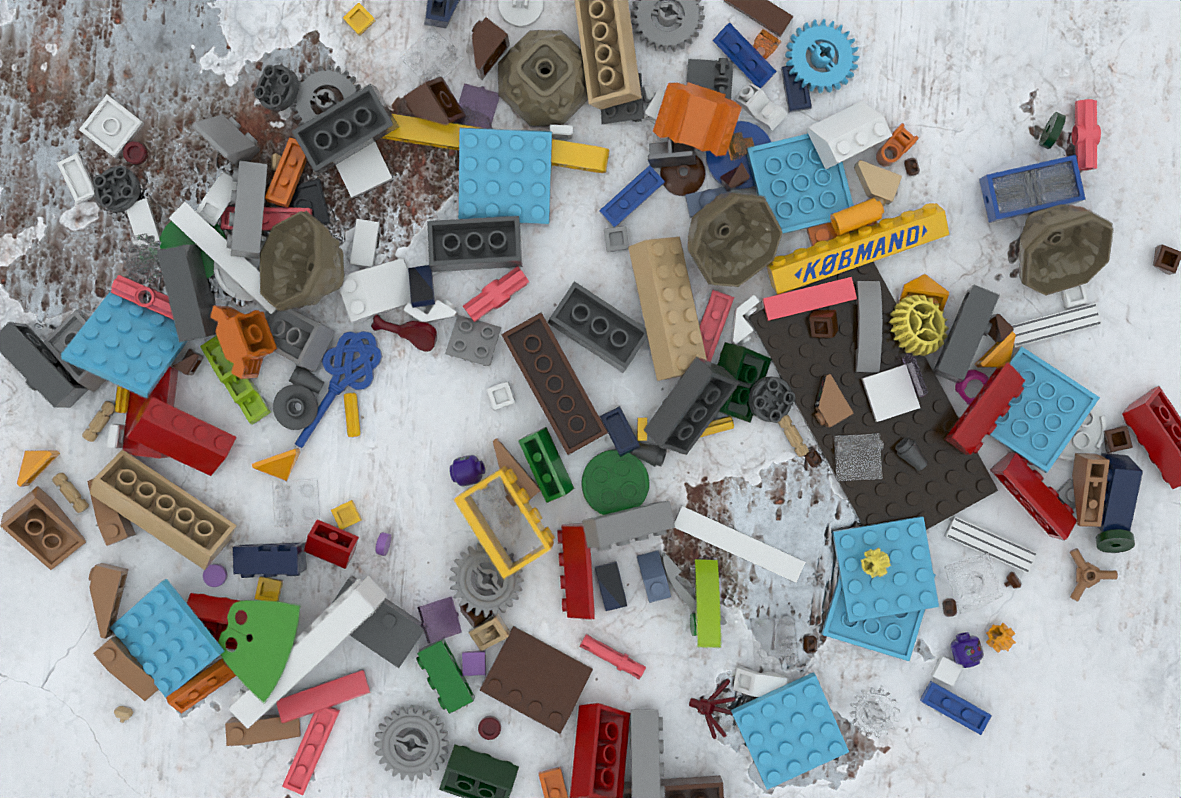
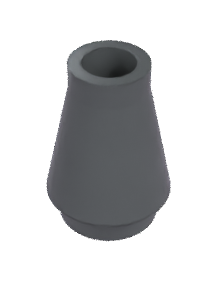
M298 365L289 379L293 386H304L319 394L324 384V381L316 377L307 368H301Z
M906 437L896 445L897 455L915 467L917 471L927 466L928 461L924 458L914 439L911 440L910 437Z
M639 443L640 448L632 451V455L650 465L662 467L667 449L658 445Z

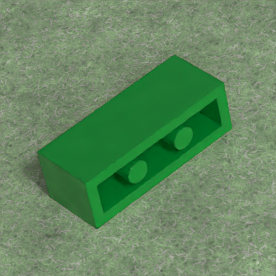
M547 427L518 440L546 503L563 497L575 489Z
M444 637L418 651L417 662L422 670L426 669L429 675L427 681L432 690H437L440 696L438 697V702L443 710L447 709L450 714L474 701L475 696Z

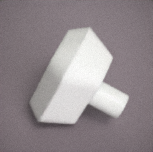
M649 85L642 87L644 101L646 103L651 102L657 90H653L652 86Z

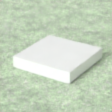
M106 94L79 130L117 159L123 152L125 145L132 141L145 123Z
M376 142L336 165L352 199L393 180Z
M906 364L862 378L875 422L920 408Z

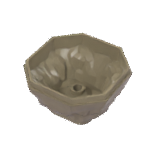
M529 30L498 62V95L530 126L564 125L588 100L581 49L562 30ZM543 69H548L550 73L547 75L541 74V71Z
M728 192L716 196L712 202L706 204L692 217L688 232V251L708 285L739 287L774 261L783 232L764 196Z
M1061 204L1032 213L1026 219L1019 244V277L1022 284L1046 296L1088 283L1110 260L1114 230L1113 223L1084 207L1071 204L1067 206Z
M300 211L272 227L260 251V294L278 311H286L293 308H302L307 305H316L323 296L329 295L342 286L344 281L343 250L339 247V241L330 234L328 228L308 211Z

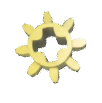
M880 548L864 552L866 558L862 559L861 562L865 573L871 575L872 578L876 576L881 577L888 573L886 568L891 566L888 554L881 551Z

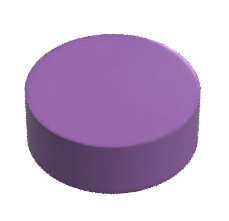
M380 533L375 548L376 554L386 556L391 543V534Z
M220 564L209 565L203 572V580L210 587H218L225 583L227 579V570Z

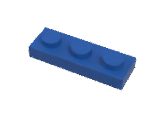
M728 23L712 40L759 88H762L777 72L731 23Z
M649 165L601 208L599 212L614 228L659 189L665 181Z
M932 681L929 682L920 699L922 703L979 735H982L992 717L988 712Z

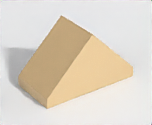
M497 613V616L490 617L468 633L479 650L482 651L506 639L510 634V630Z

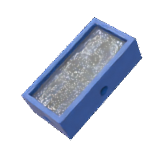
M1076 155L996 172L979 179L989 223L1031 214L1061 204L1067 206L1086 200Z

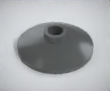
M289 385L282 388L276 394L273 402V412L275 418L282 426L291 430H300L313 423L318 413V403L315 395L308 388ZM297 402L301 404L300 411L295 409Z

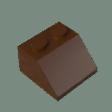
M487 17L483 21L479 20L472 28L475 67L481 80L485 78L510 46L508 33Z
M442 76L424 82L403 96L410 112L422 119L448 125L466 116Z

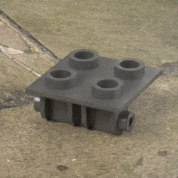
M719 58L718 61L688 59L687 82L726 94L725 98L731 100L732 61H728L727 58Z
M638 73L642 99L601 109L602 124L631 120L633 122H641L644 119L642 73Z

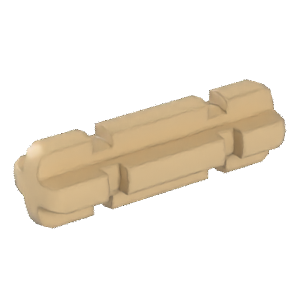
M110 401L104 402L101 406L102 410L97 412L88 425L89 428H86L82 434L84 439L89 442L95 441L98 436L97 433L102 431L111 418L109 415L115 412L114 403Z
M788 415L783 416L778 423L781 428H784L783 432L792 447H795L794 451L799 457L806 455L809 449L806 444H803V439L795 425L791 424L792 420Z
M64 473L54 476L52 479L53 483L60 487V492L70 504L73 503L72 507L76 512L81 513L85 511L89 504L85 499H81L82 495L71 482L67 481V476Z

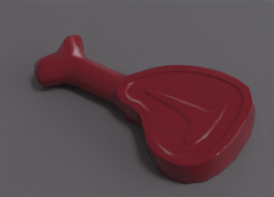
M379 315L373 317L374 322H372L371 327L374 331L381 329L396 333L401 338L410 341L421 351H431L437 342V331L429 323L409 321L398 325L383 320Z

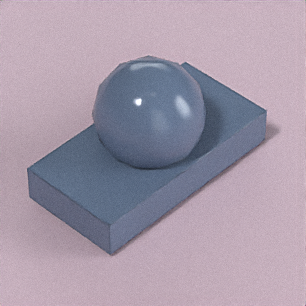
M725 187L686 194L689 218L693 217L706 204L712 202L716 196L728 193Z

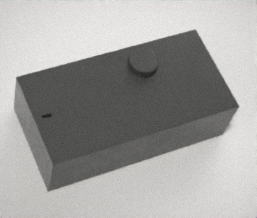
M369 84L294 129L292 133L313 170L323 173L399 128V125L377 87Z
M519 216L427 221L429 267L432 272L523 267Z
M197 244L182 245L157 251L179 343L215 335L218 322L210 318L216 301L213 293H210L199 246Z
M575 281L548 321V324L622 373L625 372L648 337L645 327Z
M974 284L967 290L933 373L955 383L964 381L982 336H987L992 323L989 320L1000 296L999 294Z
M8 322L0 330V353L25 377V383L28 387L38 391L54 408H71L89 390L72 377L27 324Z
M696 357L671 393L663 401L644 431L659 447L687 455L739 385V382L724 367Z
M351 576L346 581V583L344 584V586L342 587L334 601L342 593L347 591L349 587L357 580V578ZM385 598L377 609L349 635L399 668L427 625Z

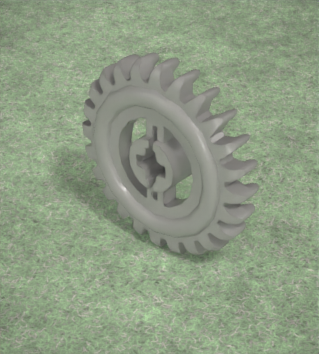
M663 0L633 1L632 5L638 9L631 11V15L637 17L631 21L633 25H638L634 32H642L639 40L648 39L647 47L654 43L655 51L660 46L663 47L665 53L668 47H671L672 51L676 52L677 45L685 49V41L692 44L691 36H699L695 29L703 28V24L698 22L705 19V15L698 14L704 10V6H697L701 0H673L681 6L684 16L678 14V7L673 2L667 1L661 4L660 7H656L655 5ZM667 10L671 11L669 18L665 17ZM651 15L656 16L658 22L664 27L673 26L675 23L681 26L673 31H662L652 22Z
M330 64L327 65L326 71H324L321 65H318L317 73L312 68H309L311 76L302 73L305 81L298 80L300 88L294 101L297 105L290 107L292 111L298 112L293 118L295 120L302 119L298 125L301 126L317 116L313 111L311 102H315L323 112L339 103L332 91L322 89L316 94L315 92L325 86L335 87L340 90L343 98L346 99L361 89L360 84L353 85L356 77L352 76L348 79L349 71L345 70L341 74L340 66H337L333 72ZM329 97L332 102H326L324 105L321 100H327Z
M480 543L476 544V550L468 546L469 555L465 552H460L463 560H454L459 567H452L450 569L456 574V576L449 578L450 581L456 582L455 585L450 587V590H458L453 598H462L459 606L468 604L466 612H470L475 608V616H478L482 610L486 618L491 610L495 617L497 616L498 608L502 613H505V604L513 607L511 599H519L515 591L523 590L517 585L524 581L523 578L518 577V574L522 573L523 570L519 569L503 579L502 587L497 584L498 577L495 571L483 569L479 565L481 563L494 564L486 550L482 548ZM513 553L508 555L511 560L514 556ZM472 571L476 574L474 580L476 587L482 591L491 590L494 595L483 596L473 589L470 580ZM488 575L490 577L489 583L484 585L482 583L483 577Z
M413 705L409 707L408 712L402 706L400 708V715L393 710L391 713L393 719L385 716L384 720L387 725L380 723L378 727L382 732L375 733V736L380 739V741L374 742V746L380 748L375 752V755L383 756L379 763H387L385 771L393 769V777L400 773L401 780H404L406 775L409 776L410 781L414 780L415 775H417L419 780H422L423 773L431 776L430 768L437 771L439 766L436 762H445V759L440 755L448 754V750L442 748L449 745L448 740L442 739L448 735V732L440 731L444 727V723L436 724L439 716L436 715L431 719V710L422 714V706L419 707L417 712H414ZM408 727L417 728L426 735L428 743L423 742L421 733L416 730L408 731L404 737L397 734ZM410 738L415 739L414 746H410ZM395 744L401 746L402 751L407 755H414L419 751L426 753L421 758L409 760L397 752Z

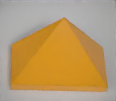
M924 274L903 286L898 303L912 295H925L926 299L933 298V304L939 303L938 309L943 311L949 291Z
M1012 331L1002 342H996L974 365L976 367H998L1006 362L1010 363L1016 334Z
M296 448L252 463V467L287 481L301 453L300 449Z
M57 450L25 451L17 485L19 487L29 486L60 453Z

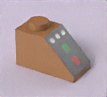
M831 374L824 375L815 404L817 411L815 416L821 426L825 424L826 427H832L854 413Z

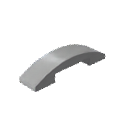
M856 281V304H858L856 372H879L882 350V297L880 281Z
M663 553V565L672 586L682 600L695 611V598L676 578L682 571L666 553ZM720 614V616H721V625H725V624L728 623V622H727L726 619Z

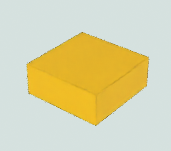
M360 3L356 4L343 17L344 21L359 36L376 21Z
M637 418L638 441H647V433L644 431L647 426V418Z
M353 500L331 510L339 529L347 528L362 520Z
M260 576L254 599L279 602L283 580Z

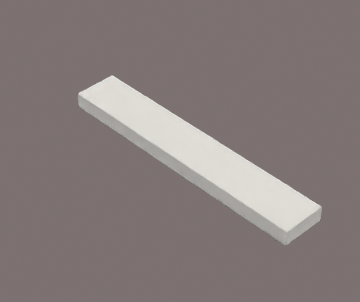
M184 202L169 219L270 314H273L277 309L260 294V271L245 257L231 256V249L227 248V240L191 206Z
M681 506L674 521L675 528L796 583L806 563L684 506Z

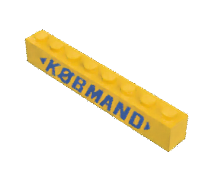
M937 203L925 204L920 209L905 211L900 216L882 219L877 224L860 227L857 231L842 234L828 241H819L814 246L796 249L793 253L785 256H776L774 261L766 266L771 286L779 295L948 236L949 229L946 213Z

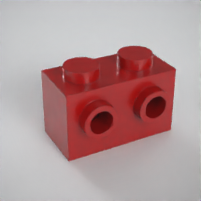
M317 519L307 536L304 552L346 569L355 553L359 537Z

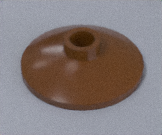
M696 155V164L661 167L660 177L665 181L663 185L670 193L685 196L686 194L695 193L700 189L705 180V167L701 159ZM685 168L688 174L686 176L680 175L679 170Z

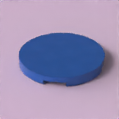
M737 121L726 155L716 156L711 151H706V162L712 177L723 185L720 177L742 163L750 177L746 183L734 190L754 187L746 149L771 143L769 136L763 129L753 123Z

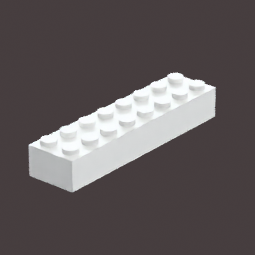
M369 576L363 581L358 578L347 591L342 593L330 607L326 608L313 623H310L294 639L285 669L266 702L263 703L244 686L232 698L234 703L229 707V710L248 729L370 616L387 597V594Z

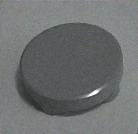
M267 65L254 90V96L259 99V102L265 108L275 112L283 111L293 104L298 95V78L291 69L283 65Z
M120 165L109 168L101 175L95 176L93 180L95 198L108 211H125L132 207L139 197V179L124 166Z
M767 376L758 380L751 388L749 407L758 419L777 423L781 421L783 416L789 413L795 401V394L791 392L790 386L783 379Z

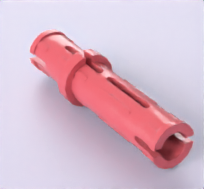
M588 634L585 635L579 646L616 666L617 670H623L637 679L642 677L646 666L629 658L628 654H622Z

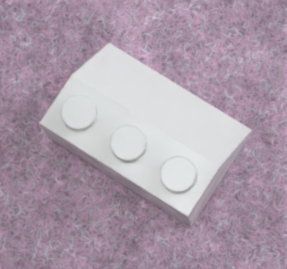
M863 101L806 128L825 169L892 136L883 115Z

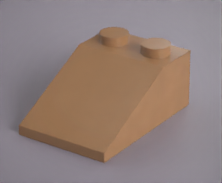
M39 486L34 488L2 515L0 527L50 570L86 543L85 538L58 504Z

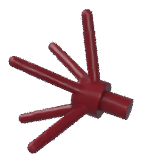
M729 679L708 699L702 698L698 700L691 698L689 701L690 707L698 709V713L705 715L713 739L717 737L714 727L723 737L727 736L712 717L713 712L733 715L731 710L716 707L715 705L733 702L735 697L714 700L730 683Z

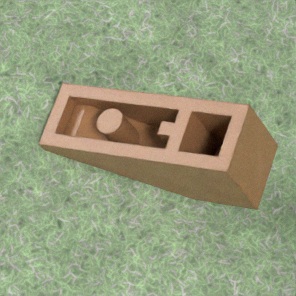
M496 438L493 441L499 469L504 466L507 469L512 468L518 478L516 481L520 489L524 488L530 499H532L541 491L539 486L500 440ZM503 482L505 492L508 494L505 498L513 507L518 506Z
M1075 453L1072 476L1078 526L1101 527L1110 460L1094 453Z
M93 479L87 481L89 491L91 490ZM91 495L97 525L106 546L136 535L130 520Z
M105 563L95 565L89 573V581H91L89 588L100 637L104 639L113 635L110 627L116 622L129 570Z
M117 636L110 638L93 653L108 672L142 700L146 701L159 690L154 684V679L146 674L143 666L129 653L127 647Z
M279 714L262 715L248 729L237 717H231L225 723L226 746L251 745L301 736L300 718L283 724Z

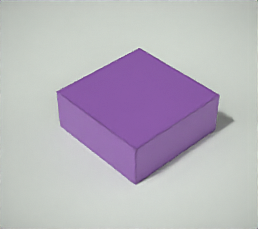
M485 651L462 652L463 676L486 675Z

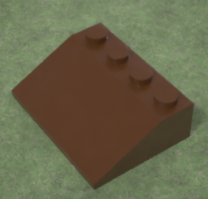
M513 626L485 677L480 691L561 734L593 668Z

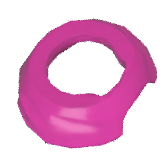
M976 369L968 370L964 381L955 385V391L959 393L967 405H970L975 398H969L965 394L964 390L971 380L977 379L984 385L989 379L987 375Z

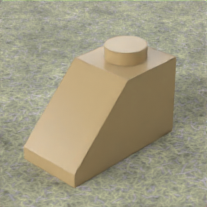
M859 160L855 164L854 169L866 196L875 198L883 206L893 202L902 176Z

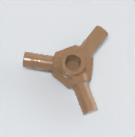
M1078 548L1069 552L1078 566L1076 568V582L1078 584L1070 596L1071 599L1078 602L1086 587L1090 588L1102 579L1116 580L1118 578L1116 570L1101 571L1091 563L1085 562Z

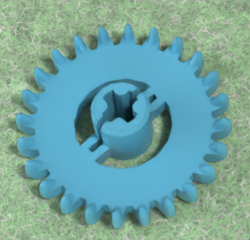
M816 19L813 20L811 27L806 22L803 25L804 31L798 27L796 29L797 36L794 34L790 36V40L793 43L789 42L786 45L790 51H787L785 56L791 59L786 62V65L793 66L789 74H796L797 76L794 81L802 80L801 87L804 88L808 84L811 92L815 87H817L819 93H822L824 88L828 93H831L832 86L839 90L841 88L840 83L847 85L848 79L846 78H853L854 73L850 70L858 68V65L852 63L860 58L859 56L852 55L859 49L858 47H851L855 38L847 40L846 38L850 31L842 34L843 25L834 29V21L828 27L826 26L825 19L821 21L820 26H818ZM807 49L812 53L810 59L813 66L820 69L825 68L828 72H818L809 66L806 60ZM835 51H836V53H837V63H836V65H835V63L832 61V59H833L834 56H835Z

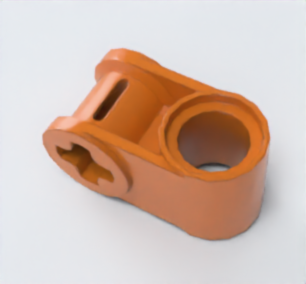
M901 123L896 128L892 136L876 153V159L880 165L885 167L891 166L919 139L918 136H913L904 128V123ZM890 150L893 153V159L886 158L884 151Z

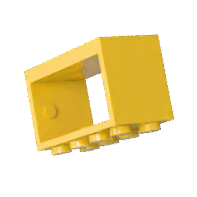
M506 466L453 499L503 579L550 551L554 544L553 539L555 538L548 526L545 528L541 523L543 518L536 507L532 508L528 500H530L527 491L524 488L520 489L516 481L518 478L512 468L507 469ZM499 476L518 504L520 512L524 514L543 544L514 563L470 495L478 489H484L488 486L489 482Z

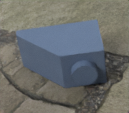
M656 550L638 555L637 560L649 603L670 598L671 593L659 551Z

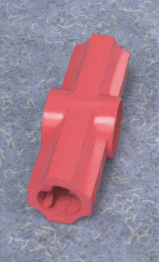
M1093 99L1075 102V125L1072 129L1071 138L1072 144L1075 145V155L1079 171L1097 169V145L1100 142L1101 129L1097 125V100Z
M517 266L501 279H496L486 285L480 294L472 298L463 307L472 320L476 322L491 310L503 306L511 299L513 294L530 282Z
M118 275L111 286V293L173 319L168 295L121 275ZM146 292H150L152 298L146 304L143 301V295Z

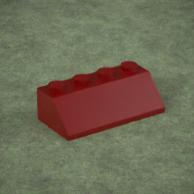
M1008 362L999 365L944 439L965 455H971L972 452L976 454L983 445V442H981L986 434L989 436L996 428L997 424L994 422L999 416L1003 417L1011 406L1008 404L1013 397L1016 399L1024 390L1022 385L1025 379Z
M169 367L149 396L174 407L178 370L174 367ZM130 391L122 450L135 456L159 459L168 458V456L126 437L146 399Z
M1157 386L1131 403L1122 415L1125 423L1136 434L1139 444L1144 446L1148 452L1151 462L1156 464L1160 470L1164 481L1169 483L1172 489L1181 486V417L1161 387Z
M148 396L145 399L126 436L209 476H212L226 459L236 439V436L152 396Z
M1009 452L990 471L1050 537L1065 541L1077 522V519L1073 516V509L1066 503L1062 504L1058 499L1059 494L1051 486L1047 487L1042 482L1044 480L1043 476L1035 469L1032 471L1027 465L1029 462L1016 452Z
M583 523L562 524V530H557L558 544H563V552L559 553V566H564V575H560L561 589L566 591V598H562V612H567V618L595 619L591 551L587 547Z
M190 593L187 605L218 642L221 633L228 627L227 616L231 606L240 600ZM239 610L235 615V621L239 625H244L247 621V614L244 610ZM247 634L246 640L248 642H251L253 640V636L251 634ZM229 637L225 642V647L237 649L236 639Z
M600 703L579 705L570 798H623L630 722L629 712Z

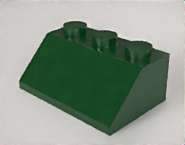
M727 342L724 343L717 365L724 367L739 382V385L719 410V413L751 423L753 413L749 407V393L758 380L766 377L771 358L746 347Z
M454 744L439 790L461 798H509L519 766L509 761L493 758L486 753L473 751L466 746Z

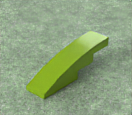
M217 335L200 346L220 382L226 386L234 402L239 405L250 424H255L271 413L250 378L241 379L231 373L234 363L225 359Z
M695 560L697 647L721 648L718 560Z

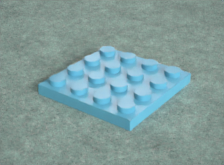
M461 127L459 134L458 219L519 216L520 223L549 224L552 131Z
M809 134L746 149L757 195L764 196L782 229V234L830 223L831 214L854 206L843 162L825 169Z
M110 291L61 353V359L148 398L187 341L179 343L173 319L141 307Z
M1021 346L1009 364L1025 379L1022 385L1024 390L1016 399L1014 397L1008 404L1011 406L1003 417L999 416L994 422L997 426L990 436L1043 472L1048 473L1100 397Z
M923 516L832 531L848 622L939 607ZM880 548L881 551L888 554L891 566L886 568L887 574L872 578L871 575L865 573L862 569L861 560L866 558L864 552Z
M839 575L821 634L910 661L925 609L848 622Z
M168 579L160 582L110 627L127 647L129 653L143 666L146 674L154 679V684L165 698L183 686L224 652L223 648Z
M814 672L731 710L767 790L849 753Z

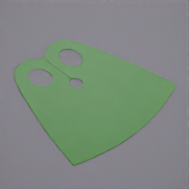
M239 601L231 606L227 616L228 627L221 633L218 641L224 650L221 656L241 682L258 699L265 703L278 683L289 659L296 635L300 606L276 601ZM239 610H244L247 614V621L244 625H239L235 621V615ZM247 634H251L253 636V640L251 642H248L246 640ZM229 637H234L237 641V649L234 652H229L225 647V642Z

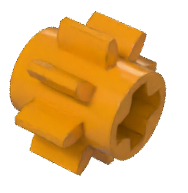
M1004 623L1001 626L993 624L989 631L986 632L989 637L986 643L993 647L997 653L1001 650L1009 651L1012 645L1016 643L1012 638L1015 632Z

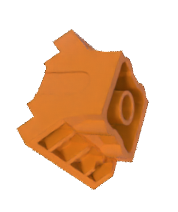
M678 82L668 83L653 132L660 138L669 137L675 143H683L700 151H711L716 156H723L727 153L742 107L735 101L725 98L726 94L689 82H687V85Z
M213 305L210 318L218 322L216 334L225 359L234 363L231 373L241 379L258 378L263 358L277 349L264 312L254 310L244 314L229 306Z

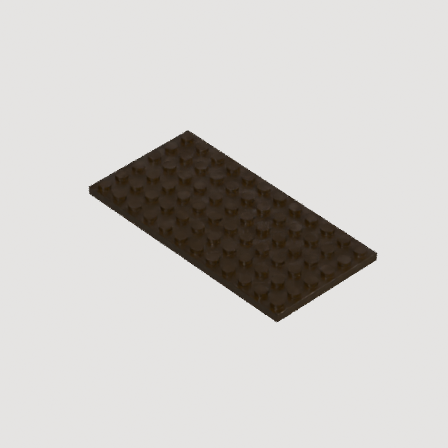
M874 262L810 283L801 289L852 277L856 292V281H880L882 297V350L879 372H856V349H858V304H856V300L815 309L836 310L838 332L834 338L811 336L809 316L813 310L767 321L765 309L748 317L781 379L788 383L792 390L791 392L795 394L794 403L862 526L923 516L927 530L998 491L978 452L965 455L944 439L959 417L935 373H933L926 357L921 355L913 356L912 352L906 353L905 347H899V340H894L896 335L894 332H890L894 327L889 322L893 319L890 314L895 310L896 302ZM906 364L920 408L875 422L862 378ZM826 374H831L854 413L832 427H826L825 424L821 426L815 416L817 413L815 404L822 377ZM906 437L916 441L924 458L928 461L927 466L920 471H917L915 467L897 455L895 447Z

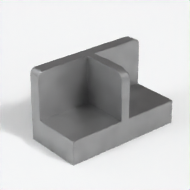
M669 137L668 142L649 143L648 162L652 168L696 164L695 147L683 143H675Z

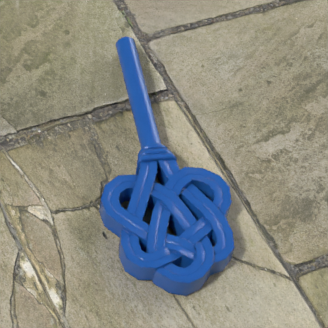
M365 331L344 333L339 338L337 346L329 349L323 355V366L328 373L333 375L329 382V391L318 406L315 420L311 425L304 428L295 445L303 448L336 395H340L348 386L355 390H363L371 386L374 380V369L383 358L382 351L377 347V340L372 333ZM363 339H367L369 344H364ZM355 352H359L360 357L354 360ZM344 353H346L345 363H344V366H343ZM335 356L333 367L331 364V359ZM364 364L363 368L353 373L355 369L359 368L361 365ZM345 374V379L340 382L341 375ZM366 375L364 381L356 382L357 380Z

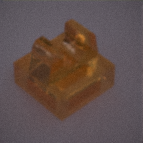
M762 29L755 38L753 47L756 50L759 47H763L765 49L763 57L767 59L775 52L782 41Z
M742 132L733 133L728 147L731 161L738 160L748 154L746 149L754 146L752 137L743 138Z

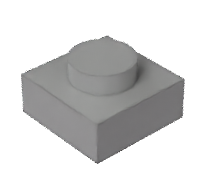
M626 226L604 229L607 252L629 249Z
M1070 478L1056 492L1059 494L1058 499L1063 504L1066 503L1074 509L1076 507L1073 479Z

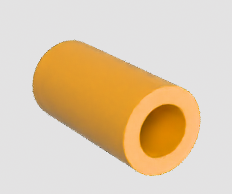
M871 198L831 214V224L835 233L840 236L881 220L884 208L880 201Z

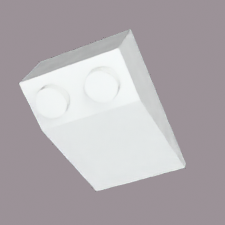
M404 258L345 275L343 284L339 288L350 320L355 324L373 318L375 315H381L406 306L407 303L411 304L409 271Z

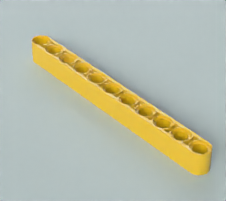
M392 114L399 128L383 136L382 139L459 151L460 128L479 127L454 123L443 125L422 118ZM552 139L551 166L606 173L610 150L598 146Z

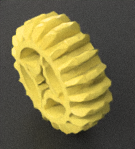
M925 295L906 297L894 306L895 310L890 314L893 319L889 323L894 327L890 332L895 333L894 340H899V347H905V352H912L913 356H926L936 352L944 345L943 340L948 337L945 333L949 329L945 326L948 319L943 318L942 314L944 311L938 309L939 303L933 304V298L926 299Z

